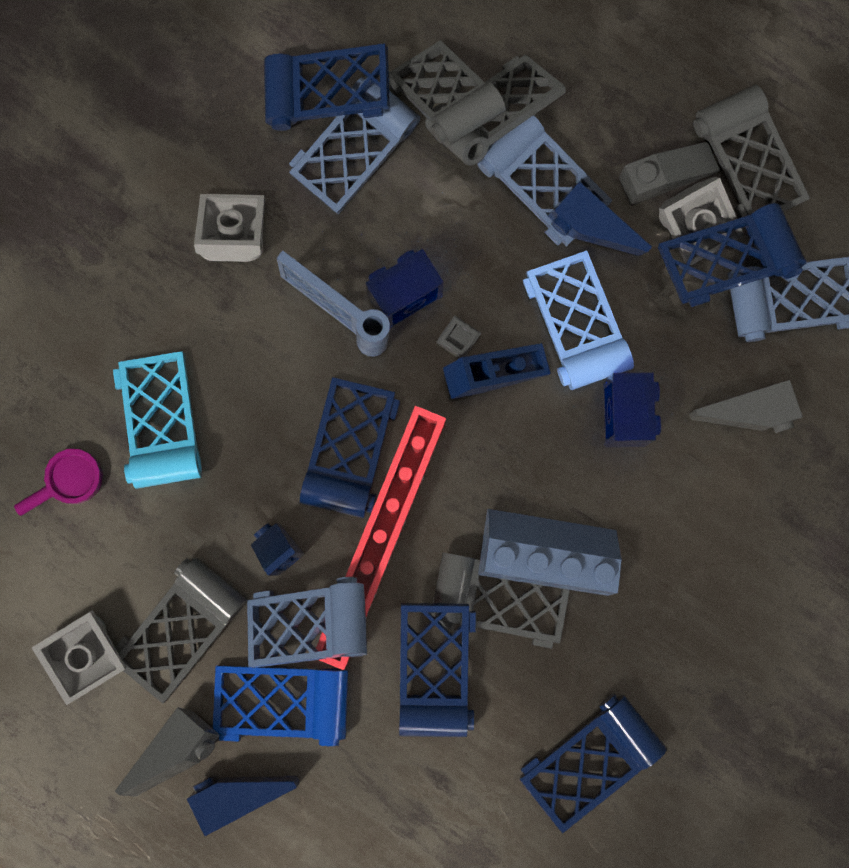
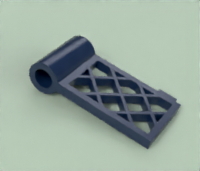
M383 43L298 56L287 54L268 55L264 59L265 122L271 125L274 130L286 131L291 129V126L296 124L297 121L358 113H363L364 118L383 116V110L390 109L388 46ZM379 55L380 64L371 74L361 67L368 56ZM346 59L351 63V66L338 78L330 69L338 60ZM316 63L321 69L308 82L303 78V65ZM358 69L367 79L355 92L345 83ZM328 74L337 82L324 96L315 87ZM375 83L380 88L381 101L367 102L362 98V95ZM344 87L352 94V97L345 105L336 106L331 100ZM312 91L322 99L314 109L304 110V100Z
M777 203L761 207L752 215L659 243L658 246L681 303L689 302L691 307L710 302V295L773 275L777 277L783 276L784 279L795 277L803 271L802 267L806 264V259L784 212ZM745 227L750 237L748 245L729 238L731 232ZM711 238L722 243L716 255L700 248L701 241ZM725 245L744 252L739 264L720 257ZM680 247L691 252L687 263L684 264L674 260L669 250ZM695 254L713 262L708 274L690 266ZM748 254L760 259L764 268L753 271L742 266ZM716 264L735 271L732 279L723 281L711 276ZM687 273L703 280L702 287L687 292L683 283L685 274Z
M332 377L308 471L303 481L300 503L364 518L366 512H372L377 494L371 493L388 421L389 419L396 420L400 400L394 399L395 392ZM337 387L351 390L356 401L340 409L334 400ZM357 392L364 393L366 395L360 398ZM373 396L387 399L384 410L373 417L363 403ZM333 405L337 412L330 415ZM360 405L368 420L352 429L344 413ZM340 416L348 431L332 440L326 431L327 424ZM382 418L379 428L375 421ZM372 424L378 434L377 440L364 448L355 433ZM325 436L329 443L322 446ZM352 436L360 451L344 460L335 445ZM332 447L340 463L330 469L317 466L319 455ZM374 449L373 456L371 459L367 452ZM364 455L370 465L367 478L353 475L347 464ZM344 467L347 473L337 470Z
M401 603L399 736L467 737V730H474V710H468L467 705L469 632H476V611H469V604ZM408 612H422L430 622L417 633L408 624ZM430 612H439V614L434 617ZM447 613H462V624L452 634L439 622ZM434 625L447 637L435 650L422 638ZM408 632L414 637V638L411 639L409 642H408ZM462 632V640L460 643L456 639V637ZM417 641L430 653L418 666L407 657V651ZM451 642L461 651V658L452 666L439 655ZM435 658L447 671L433 683L421 670ZM407 665L413 670L408 676ZM460 666H461V676L456 672V670H457ZM416 675L429 686L422 695H407V684ZM452 675L461 684V696L445 695L438 687Z
M615 694L607 697L599 705L601 712L544 759L540 761L536 756L521 768L524 775L520 777V781L562 834L640 771L656 763L667 751V747L625 695L617 697ZM596 727L606 737L604 750L585 748L586 735ZM581 740V747L573 746ZM611 743L618 752L609 751V744ZM566 751L580 753L578 771L559 769L560 756ZM584 753L604 756L602 774L583 772ZM608 756L623 758L630 768L621 776L607 775ZM555 761V768L547 767ZM540 772L554 774L552 792L538 790L531 782V779ZM558 774L578 777L576 795L556 792ZM582 777L601 779V790L596 796L580 795ZM606 780L613 781L605 788ZM544 797L552 798L551 806ZM556 798L575 801L574 813L564 821L555 812ZM580 801L587 802L581 808H579Z

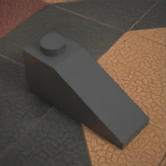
M708 142L656 153L624 166L619 179L630 205L633 206L716 174L720 169Z
M790 380L711 404L689 413L691 420L761 431L773 428L775 433L794 428L793 421L803 417Z
M177 707L115 792L120 796L136 797L189 769L212 753L215 747L214 742L220 735L192 710Z

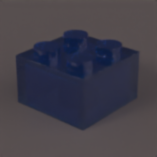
M423 249L416 253L414 250L404 253L397 259L398 264L388 270L382 267L369 275V281L365 283L369 300L376 310L383 312L388 317L390 328L443 297L444 282Z
M613 373L603 383L605 448L645 447L654 442L656 435L661 433L660 415H655V402H658L660 398L659 382H654V373Z

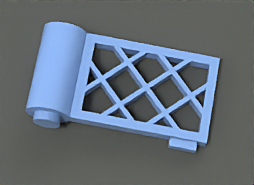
M587 251L527 271V279L523 280V284L529 299L536 298L559 356L562 367L557 368V372L563 386L568 385L571 390L634 368L630 348L622 338ZM583 262L587 271L583 282L566 275L569 266ZM564 268L562 273L557 271L559 269ZM549 274L559 280L552 293L540 288L536 278ZM588 279H590L592 286L586 284ZM562 281L580 288L574 302L556 295ZM583 290L597 296L599 302L595 311L577 304ZM544 296L550 298L547 304L544 299ZM553 300L570 307L564 322L551 317L549 309ZM600 307L604 315L598 313ZM574 309L591 316L585 331L568 324ZM597 319L608 324L612 335L599 338L590 334L589 331L594 320ZM555 325L561 327L559 334ZM565 329L582 336L578 347L567 351L564 350L560 339ZM585 339H588V340H591V341H592V342H589V343L584 344Z

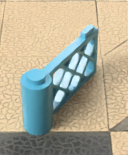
M183 351L118 362L119 369H114L113 375L115 389H122L130 451L129 464L124 465L127 483H132L135 489L202 478V464L197 448ZM177 361L178 373L171 382L157 374L165 363ZM155 365L153 369H150L149 367H147V366ZM142 367L149 374L137 388L129 382L128 370ZM154 377L167 385L157 400L143 392ZM179 381H180L181 390L176 387V385H177V383H178ZM130 388H132L135 391L132 396ZM172 390L179 393L183 400L175 414L161 405ZM140 395L153 403V406L143 419L133 413L132 407ZM158 408L171 416V419L161 432L148 424V421ZM183 412L185 415V421L180 418ZM134 419H136L138 422H140V423L136 426V428H135ZM176 421L186 427L188 440L173 442L166 435ZM144 427L158 435L150 446L138 448L136 437ZM163 439L168 442L166 444H160V442Z

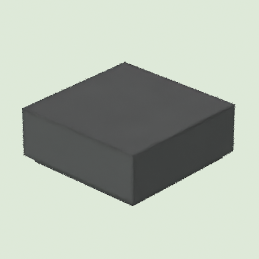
M454 315L436 341V344L460 359L468 355L481 336V332Z

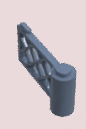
M364 77L358 79L352 89L356 92L366 79ZM373 83L362 95V98L367 102L381 101L380 88ZM389 91L390 109L383 110V116L364 118L363 113H358L357 115L363 121V130L345 132L344 122L349 115L337 116L306 153L301 149L289 163L292 167L289 173L338 215L399 143L408 138L420 121L421 117L391 91ZM367 123L374 129L367 130ZM340 127L341 132L335 133L337 129ZM382 135L389 143L382 151L369 152L368 136ZM364 136L365 153L347 154L346 138ZM341 138L342 155L325 156V143L329 139ZM320 150V157H314ZM365 158L366 170L362 175L348 176L347 160ZM370 158H375L374 161L370 164ZM343 160L344 177L326 178L325 162ZM308 163H321L322 179L308 180L300 173ZM349 182H355L349 189ZM327 184H345V195L337 204L327 196ZM315 185H322V191Z
M534 115L491 144L485 157L477 163L480 170L486 176L492 177L494 175L499 178L548 227L544 233L557 246L562 242L567 247L575 238H571L569 235L564 236L551 225L553 221L547 215L553 209H541L536 204V192H553L555 208L559 203V192H568L572 188L559 187L558 170H570L576 176V184L579 181L582 182L606 206L613 201L545 132L544 127ZM543 144L553 152V164H536V151ZM531 157V164H524ZM558 158L563 162V164H558ZM517 169H531V186H519L510 176ZM536 170H553V187L536 186Z
M282 251L279 254L277 262L280 276L355 333L358 349L363 354L375 357L381 355L386 350L389 340L390 323L388 317L383 312L375 309L363 312L286 252Z
M849 257L806 262L802 267L803 271L808 270L819 278L811 290L797 280L800 274L785 279L788 283L781 293L770 287L769 277L730 289L738 337H745L746 342H755L766 339L765 333L832 324L837 325V330L849 329V314L843 315L833 307L840 296L849 301ZM750 266L746 268L757 271L764 267ZM844 266L846 279L842 285H839L827 276L833 267ZM732 270L727 273L728 279H732L735 271ZM822 282L836 291V294L829 303L815 294ZM792 285L806 295L799 307L784 297ZM810 299L824 309L817 319L811 318L802 311ZM779 303L794 313L788 322L777 323L775 309ZM797 317L802 319L801 321H795Z
M356 577L338 578L337 584L331 585L329 588L274 596V592L270 590L253 593L254 599L247 600L248 667L257 668L337 657L367 655L364 584L357 583ZM325 597V610L318 618L310 609L318 598ZM290 602H294L300 610L290 622L283 612ZM266 606L272 612L264 626L259 622V607ZM305 616L314 623L306 637L297 629ZM279 619L286 627V630L277 641L270 631ZM320 630L326 635L325 651H318L311 644ZM293 634L301 644L294 654L290 655L284 646ZM266 639L273 648L266 658L260 659V645Z

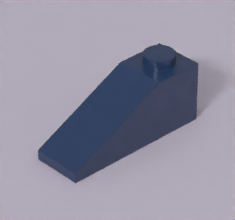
M580 181L568 191L548 215L553 221L551 223L553 228L564 236L568 234L571 238L637 256L647 253L652 248L649 243Z
M542 343L461 357L443 368L451 399L476 395L551 374Z
M267 523L254 534L257 540L251 546L268 576L281 575L305 555L291 536L278 523L273 526Z
M297 776L222 777L215 782L209 777L193 786L195 792L187 798V801L204 836H207L298 787L300 781Z

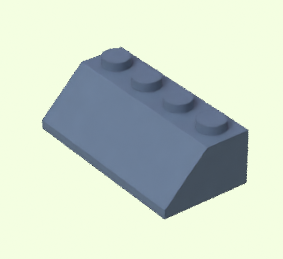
M487 509L478 575L605 596L618 593L622 559L616 530Z

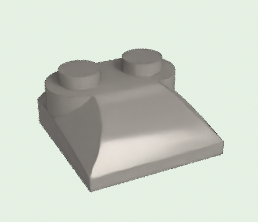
M718 177L694 184L669 198L659 207L660 222L669 230L673 239L737 219L721 179ZM739 228L733 230L729 238L737 240L744 236V233ZM707 238L701 241L699 247L714 253L720 249L722 243ZM679 247L678 250L686 264L691 252ZM695 254L690 266L702 260L703 257Z
M200 194L194 240L195 252L209 261L249 262L259 258L263 253L262 238L265 195Z
M93 610L31 647L66 705L126 669L107 634L105 623L95 615Z

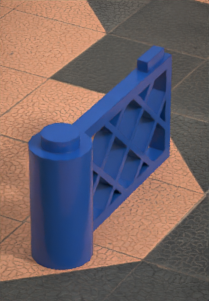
M217 665L215 668L213 729L220 735L219 741L239 742L241 735L313 738L319 740L320 746H339V740L346 739L348 670L330 668H252L248 666ZM224 673H236L245 683L233 696L224 687ZM244 674L255 675L249 680ZM262 674L269 675L278 685L266 697L252 684ZM277 675L288 676L283 681H281ZM293 676H307V691L297 699L285 684ZM247 688L261 701L249 713L235 700ZM280 689L293 702L282 715L268 701ZM223 695H224L225 698L228 700L224 705H223ZM305 698H306V707L301 703V701H302L303 699H305ZM230 704L243 717L235 727L222 726V713ZM263 705L276 718L268 728H260L251 718ZM296 706L306 716L305 730L293 729L284 719ZM247 721L251 727L241 726ZM278 723H280L285 729H279L274 727Z

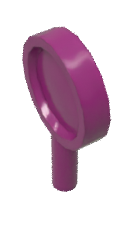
M66 449L58 452L49 460L45 468L44 481L46 486L15 504L16 512L22 516L52 497L66 504H81L89 501L98 493L102 485L103 471L99 461L92 454L81 449Z

